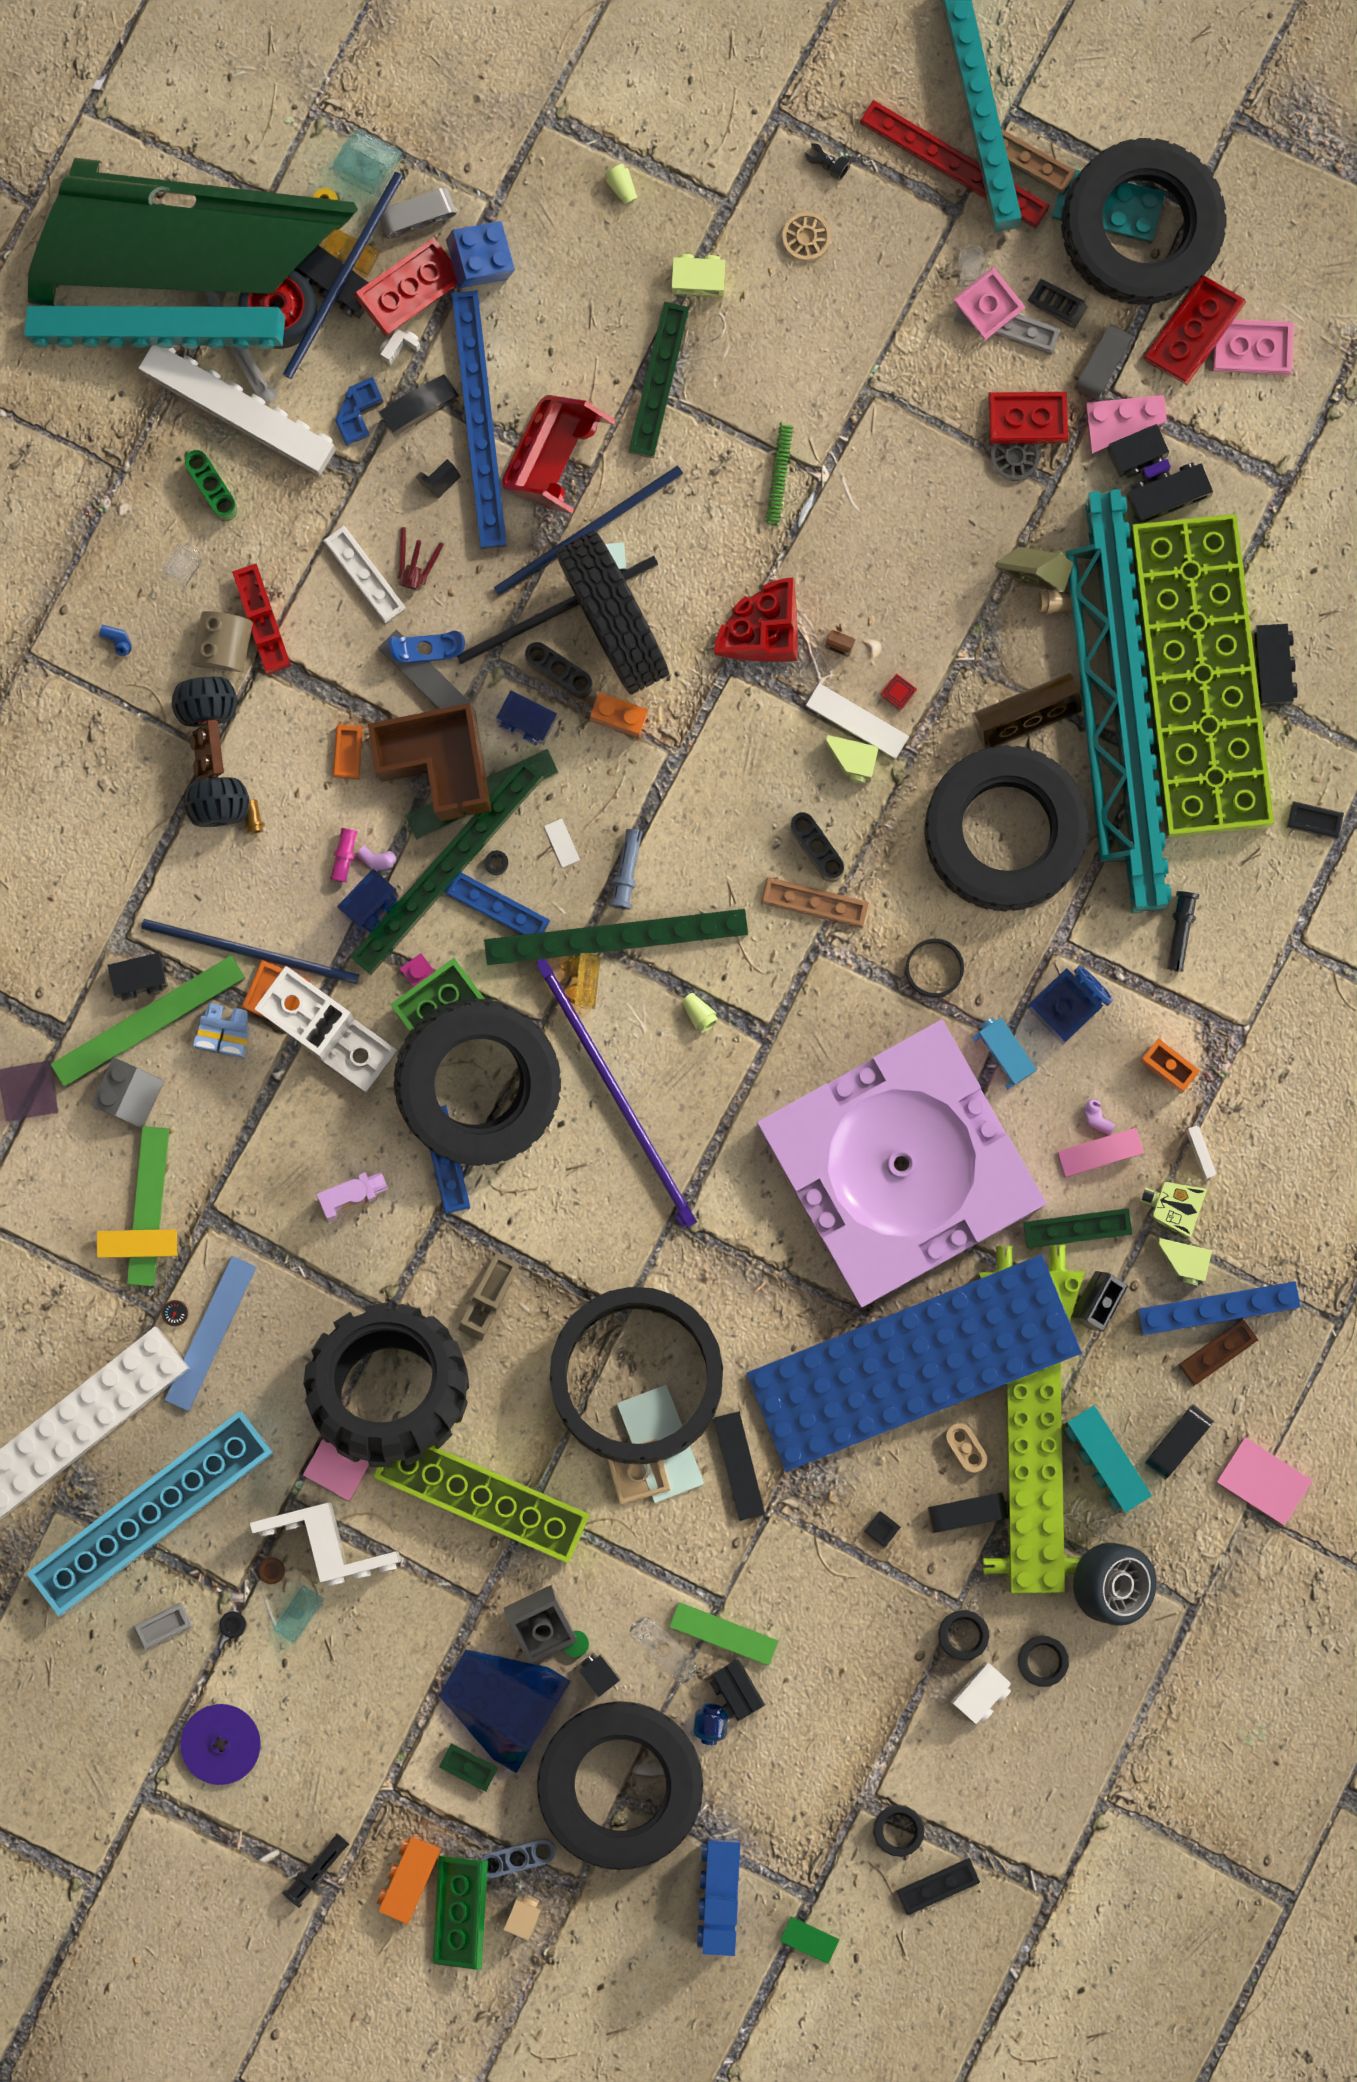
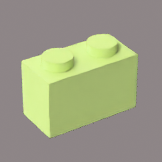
M681 254L679 258L673 257L672 294L724 297L725 260H721L719 256L714 255L705 256V259L694 258L690 254Z

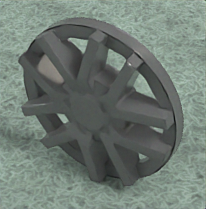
M994 444L991 452V461L994 469L1000 476L1012 481L1025 480L1037 469L1040 461V451L1037 444H1031L1035 452L1026 451L1030 444H1025L1023 448L1018 446V444H1007L1009 447L1007 450L999 444ZM996 449L1003 455L995 458ZM1026 456L1036 457L1035 463L1026 461ZM1005 460L1007 464L999 468L997 462ZM1023 465L1030 466L1032 469L1025 473ZM1011 467V475H1008L1003 471ZM1014 467H1020L1022 475L1015 476Z

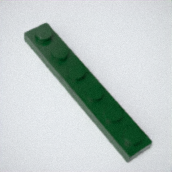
M664 301L629 447V453L653 459L655 457L690 307Z

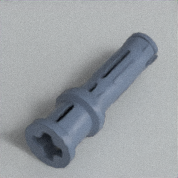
M626 829L619 871L612 881L614 890L612 900L608 901L610 907L631 910L630 898L632 889L636 886L633 878L642 831Z

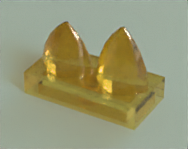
M580 953L579 957L569 959L560 966L567 975L578 979L577 983L568 986L564 990L570 1003L585 1009H595L601 957L590 953Z

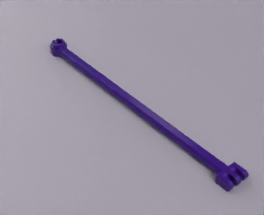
M545 959L538 960L537 966L678 1209L679 1212L674 1215L682 1228L694 1225L697 1221L563 991L551 967Z

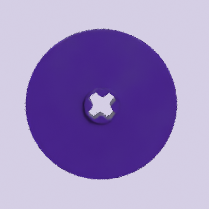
M215 1704L202 1708L188 1720L181 1735L180 1748L184 1763L194 1776L210 1784L225 1785L242 1779L253 1769L259 1758L261 1739L257 1725L246 1712L232 1705ZM217 1737L228 1742V1745L224 1746V1752H221L219 1748H214L213 1744L217 1742Z

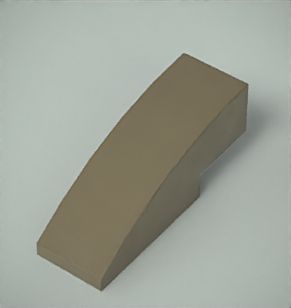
M495 1254L460 1322L458 1330L480 1341L483 1340L520 1264L502 1255Z

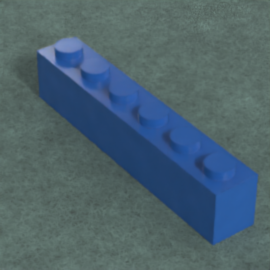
M1296 1281L1140 1308L1136 1310L1140 1334L1141 1336L1294 1310L1301 1306Z

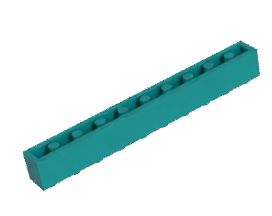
M941 0L994 232L1020 228L1021 212L972 0Z
M27 306L24 336L33 346L45 348L48 345H58L63 348H71L73 345H82L87 348H96L98 345H107L112 348H122L123 345L147 348L148 345H157L158 347L169 349L173 345H182L189 349H195L198 346H208L214 349H221L223 346H233L238 349L258 346L263 349H273L274 346H283L285 315L279 307Z

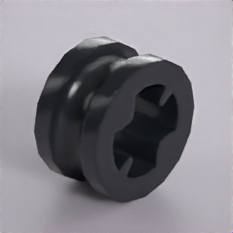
M491 851L485 859L486 870L492 875L503 874L508 868V857L502 851ZM495 856L497 859V856L503 859L501 861L503 866L501 869H498V867L496 869L491 868L492 861L490 859Z

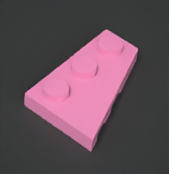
M1164 395L1086 403L1091 456L1108 448V445L1114 441L1157 424L1160 426L1166 423Z

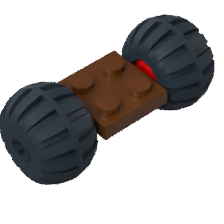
M217 676L199 677L182 681L177 684L172 695V709L178 721L185 726L199 727L192 732L190 737V746L195 752L193 771L195 776L198 777V781L189 785L184 796L186 815L191 823L198 827H218L235 824L242 821L249 810V795L243 783L239 779L232 777H218L224 773L218 724L225 723L234 716L237 708V695L229 680Z

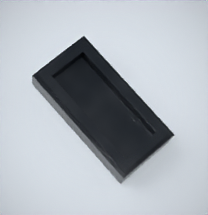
M1293 801L1286 828L1338 839L1344 813Z

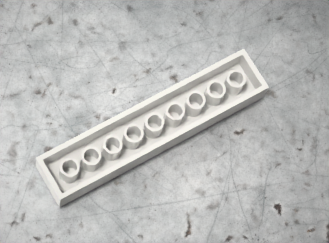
M153 1327L0 1449V1521L190 1370L183 1358L158 1327Z

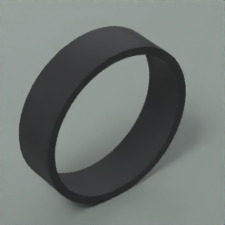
M936 938L927 939L917 944L910 952L906 961V976L912 988L919 994L931 998L943 997L950 994L959 985L964 973L963 958L959 950L950 942ZM938 943L945 945L958 957L960 976L956 984L947 991L941 993L926 992L920 989L911 978L909 972L910 959L917 949L926 944Z

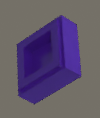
M1168 459L1144 468L1141 473L1143 480L1148 483L1155 480V477L1169 472L1171 468Z

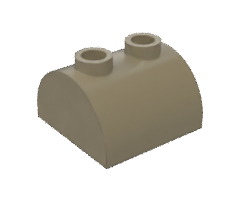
M201 612L192 665L201 668L243 673L253 622L228 613Z

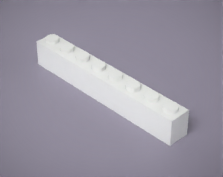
M152 345L138 368L141 375L317 476H321L336 451L334 444H332L333 440L323 433L314 434L309 431L310 426L300 420L293 422L287 418L288 414L280 408L274 407V409L267 407L264 405L266 402L255 394H252L251 397L242 392L243 388L232 381L229 384L220 380L221 376L217 372L209 368L205 371L199 368V363L191 357L185 355L182 358L175 354L176 350L173 347L166 349Z

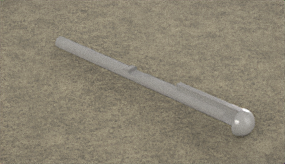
M204 291L210 307H224L215 291ZM231 348L257 396L266 403L273 402L276 399L277 390L276 388L269 387L248 348Z

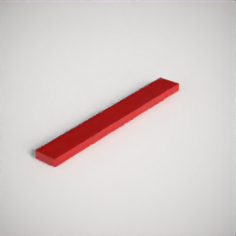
M873 100L860 120L861 125L987 200L977 161L877 101ZM1014 184L1022 217L1021 221L1037 229L1050 205Z

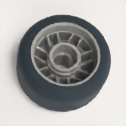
M1118 1543L1099 1544L1083 1555L1074 1573L1073 1591L1078 1606L1088 1617L1106 1624L1123 1626L1139 1620L1149 1610L1156 1594L1157 1579L1151 1561L1143 1552L1131 1546Z

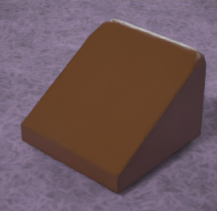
M832 630L826 640L825 647L828 650L848 657L854 646L855 638Z

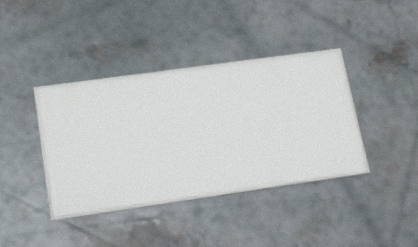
M562 818L544 826L562 868L580 860Z

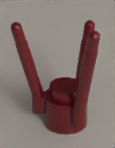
M402 527L399 572L397 576L400 579L399 585L414 590H419L420 584L425 585L427 576L444 546L443 543L438 544L421 574L422 569L416 567L421 541L417 540L411 564L406 565L405 569L406 528Z

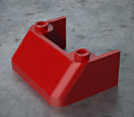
M553 395L544 396L538 402L502 479L503 487L550 510L573 513L574 508L563 502L565 490L558 484V481L578 439L585 440L592 437L597 431L599 422L614 425L616 420L588 401Z

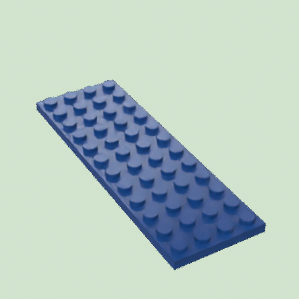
M1041 1254L749 1371L747 1376L785 1472L1080 1355L1082 1351L1044 1257Z

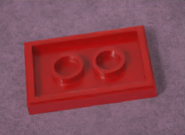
M989 392L990 444L1068 443L1067 392Z

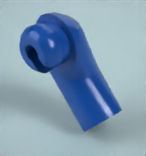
M104 624L101 626L99 637L112 640L117 655L126 656L131 652L132 644L124 630Z

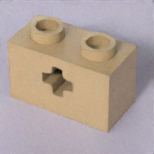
M524 1894L523 1898L518 1896L504 1930L529 1940L542 1909V1906L538 1905L539 1900Z

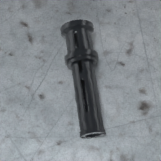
M1176 891L1178 901L1176 912L1172 915L1173 920H1175V927L1167 970L1183 972L1190 926L1196 920L1194 911L1196 900L1199 899L1200 895Z
M336 1833L334 1838L306 1871L299 1872L294 1883L288 1890H283L282 1894L295 1906L301 1908V1902L311 1890L315 1891L318 1884L316 1882L350 1844Z

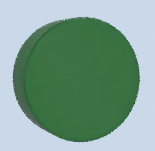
M574 1630L578 1641L563 1649L571 1657H580L587 1652L589 1640L583 1632Z

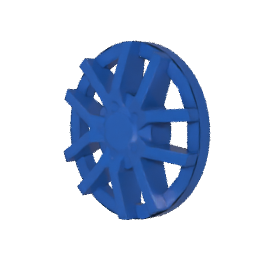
M1080 965L1074 970L1075 977L1100 1003L1108 1006L1113 1002V998L1107 989L1088 970Z

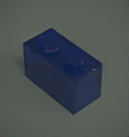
M510 690L496 719L500 723L499 728L510 734L516 731L524 735L523 740L536 746L537 743L545 744L558 715L556 712Z

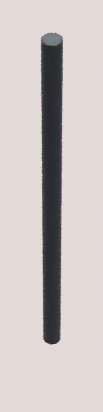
M653 555L621 573L625 581L657 566L658 562ZM574 595L463 651L457 658L460 664H463L580 604Z

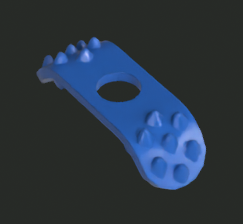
M454 630L437 635L415 637L392 636L389 638L388 644L392 658L399 663H415L455 658L463 652L465 638L461 632ZM421 642H426L432 647V652L429 655H422L418 652L417 645Z

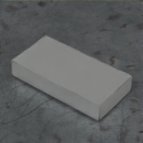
M182 1602L133 1627L144 1650H147L193 1627V1624Z

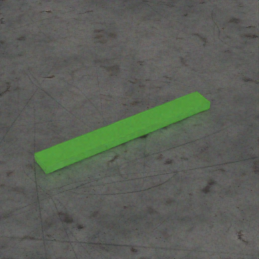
M231 955L53 1062L51 1066L63 1086L67 1087L110 1061L113 1057L115 1058L246 978Z

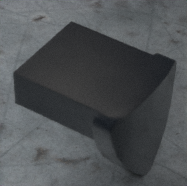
M448 459L429 477L423 472H419L415 476L438 499L461 477L455 466Z

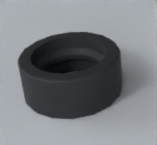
M968 1610L954 1611L947 1615L940 1624L938 1632L939 1643L944 1652L950 1657L962 1661L972 1660L981 1655L988 1646L990 1637L989 1629L984 1619L977 1613ZM958 1620H970L979 1629V1641L971 1650H957L949 1642V1628Z
M1037 1636L1029 1639L1021 1647L1018 1654V1668L1021 1675L1029 1683L1039 1687H1049L1058 1683L1066 1675L1069 1668V1656L1066 1648L1058 1640L1049 1636ZM1040 1645L1053 1648L1059 1657L1057 1670L1048 1677L1034 1675L1028 1666L1030 1652Z
M893 1805L879 1813L874 1822L873 1833L876 1843L884 1852L891 1856L903 1857L912 1854L920 1847L924 1839L925 1828L922 1819L915 1810L904 1805ZM904 1815L913 1822L915 1828L914 1837L907 1845L897 1847L886 1841L883 1827L891 1816Z

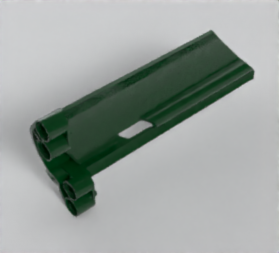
M74 158L69 175H66L62 180L58 196L46 220L28 272V303L55 306L56 287L59 288V285L272 294L334 230L342 228L358 211V208L354 202L100 173L99 163L102 164L100 160ZM156 192L192 195L196 197V203L191 208L155 204L153 196Z

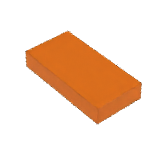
M336 726L333 778L360 779L363 726Z

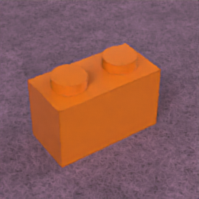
M599 692L590 715V721L640 739L649 714L646 708Z
M1159 1038L1139 1061L1180 1094L1185 1091L1200 1071Z

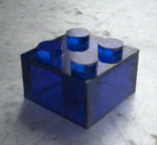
M373 868L342 900L337 908L362 934L367 930L371 933L381 922L379 917L385 911L389 913L397 904L399 895L397 890Z
M1067 968L1027 1006L1028 1010L1062 1045L1073 1037L1103 1007L1097 998L1093 997L1090 991Z

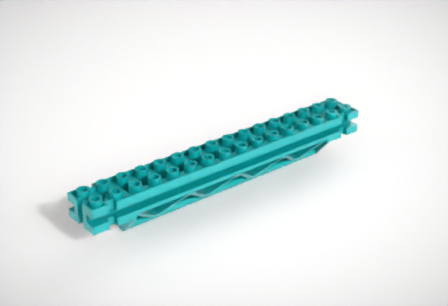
M1120 489L1110 490L1109 493L1102 494L1099 491L1089 492L1085 501L1090 545L1068 550L1065 553L1066 558L1074 563L1068 579L1100 861L1126 862L1132 914L1152 910V912L1163 911L1169 900L1172 899L1170 884H1166L1164 880L1166 874L1169 873L1167 858L1162 857L1166 842L1164 832L1159 831L1163 816L1161 806L1156 804L1160 790L1158 780L1153 778L1154 770L1157 769L1156 756L1150 752L1151 744H1154L1152 728L1148 729L1147 726L1148 718H1151L1149 702L1145 703L1144 700L1145 692H1148L1146 676L1142 677L1141 674L1142 667L1145 666L1144 652L1139 651L1138 648L1139 641L1142 640L1141 626L1136 625L1135 622L1136 615H1139L1138 600L1133 599L1132 595L1133 589H1136L1135 574H1130L1129 569L1131 567L1130 563H1133L1132 548H1127L1130 528L1129 523L1123 520L1125 512H1127V502L1125 496L1121 497ZM1077 558L1092 559L1079 581ZM1096 563L1103 614L1081 593V588ZM1083 609L1101 630V634L1089 655L1087 653ZM1104 638L1106 639L1111 688L1090 670V661ZM1091 683L1110 705L1097 731ZM1113 711L1120 764L1098 742V737ZM1099 757L1119 781L1106 805L1104 803ZM1121 787L1123 788L1128 839L1107 820V811ZM1108 832L1123 851L1110 854Z

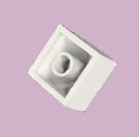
M985 1662L953 1698L951 1703L975 1724L979 1720L984 1723L993 1713V1710L990 1709L997 1700L1001 1703L1011 1692L1008 1689L1011 1683L991 1664Z

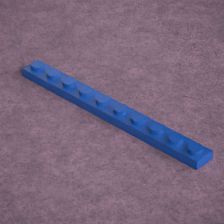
M478 290L452 293L480 546L481 549L505 547L507 543Z

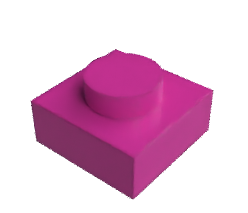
M421 953L400 968L413 987L435 972Z

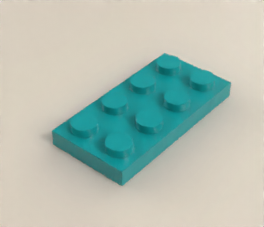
M1076 170L1077 173L1069 183L1064 195L1058 192L1052 219L1062 221L1064 200L1071 184L1081 172L1080 170ZM1128 182L1116 187L1109 194L1103 210L1105 232L1152 243L1165 192Z

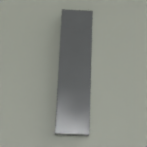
M397 629L378 647L438 709L470 703L429 661L399 663L392 658L388 644L389 638L392 636L404 637Z

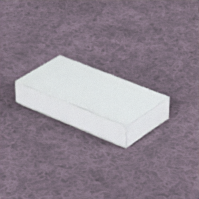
M1199 1126L1188 1128L1186 1133L1204 1180L1214 1177L1216 1171Z

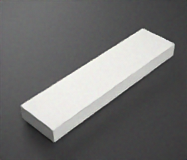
M342 526L323 540L324 544L385 624L406 610L405 605L345 526Z
M820 683L806 704V707L869 745L879 747L878 750L895 760L909 738L905 733Z

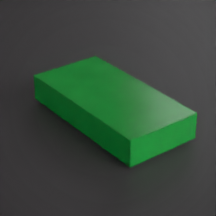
M791 1916L780 1942L829 1964L840 1939Z

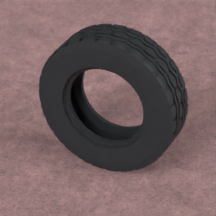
M1137 138L1136 140L1130 139L1108 147L1096 155L1081 170L1071 184L1064 200L1061 230L1062 238L1065 241L1063 244L1066 253L1072 259L1070 262L1075 270L1080 272V277L1089 286L1092 285L1099 293L1104 296L1108 295L1110 299L1122 303L1125 301L1128 304L1141 305L1143 303L1148 305L1167 301L1182 294L1206 274L1221 251L1220 248L1223 246L1227 214L1224 211L1226 209L1224 196H1221L1220 193L1222 190L1217 180L1213 178V173L1206 164L1200 162V158L1191 151H1186V148L1175 143L1170 144L1166 140ZM1137 180L1149 181L1162 186L1175 197L1183 213L1184 233L1178 249L1171 257L1159 262L1141 263L1126 258L1112 246L1104 230L1103 210L1111 191L1121 184Z
M593 530L558 548L556 555L560 566L602 649L627 692L633 695L639 689L641 691L645 687L647 688L654 684V682L669 676L670 673L656 639L621 571L599 534Z
M1001 745L993 748L988 747L969 754L953 765L942 777L933 792L927 808L924 826L925 845L935 872L953 893L959 895L958 897L987 910L1018 911L1034 907L1050 899L1071 879L1086 850L1089 820L1086 803L1078 785H1076L1067 770L1061 768L1062 766L1036 750L1032 751L1021 746ZM998 787H1013L1023 790L1033 796L1045 810L1050 825L1049 843L1041 857L1029 866L1010 871L994 869L979 861L969 850L963 835L962 823L964 812L978 795L987 790Z
M475 998L447 1003L445 1006H440L431 1011L428 1016H424L416 1024V1027L411 1029L397 1055L398 1060L395 1063V1078L393 1081L394 1094L403 1120L411 1132L428 1149L450 1161L474 1166L485 1164L486 1166L517 1157V1154H522L532 1146L534 1141L537 1142L555 1116L554 1112L557 1110L560 1100L561 1072L553 1046L547 1036L533 1021L520 1011L504 1003ZM474 1039H487L504 1045L513 1055L519 1070V1087L513 1103L501 1116L483 1124H465L450 1118L441 1109L435 1093L436 1072L443 1058L457 1045Z
M614 1701L598 1704L573 1716L562 1725L550 1740L542 1756L538 1772L537 1794L540 1810L549 1831L560 1845L576 1858L593 1866L611 1870H628L647 1866L671 1853L683 1842L694 1826L702 1804L703 1777L701 1763L694 1745L684 1730L662 1712L635 1702ZM629 1740L641 1744L656 1756L665 1774L666 1793L660 1809L648 1822L634 1829L611 1830L596 1824L584 1813L577 1800L575 1777L581 1761L589 1751L607 1741Z

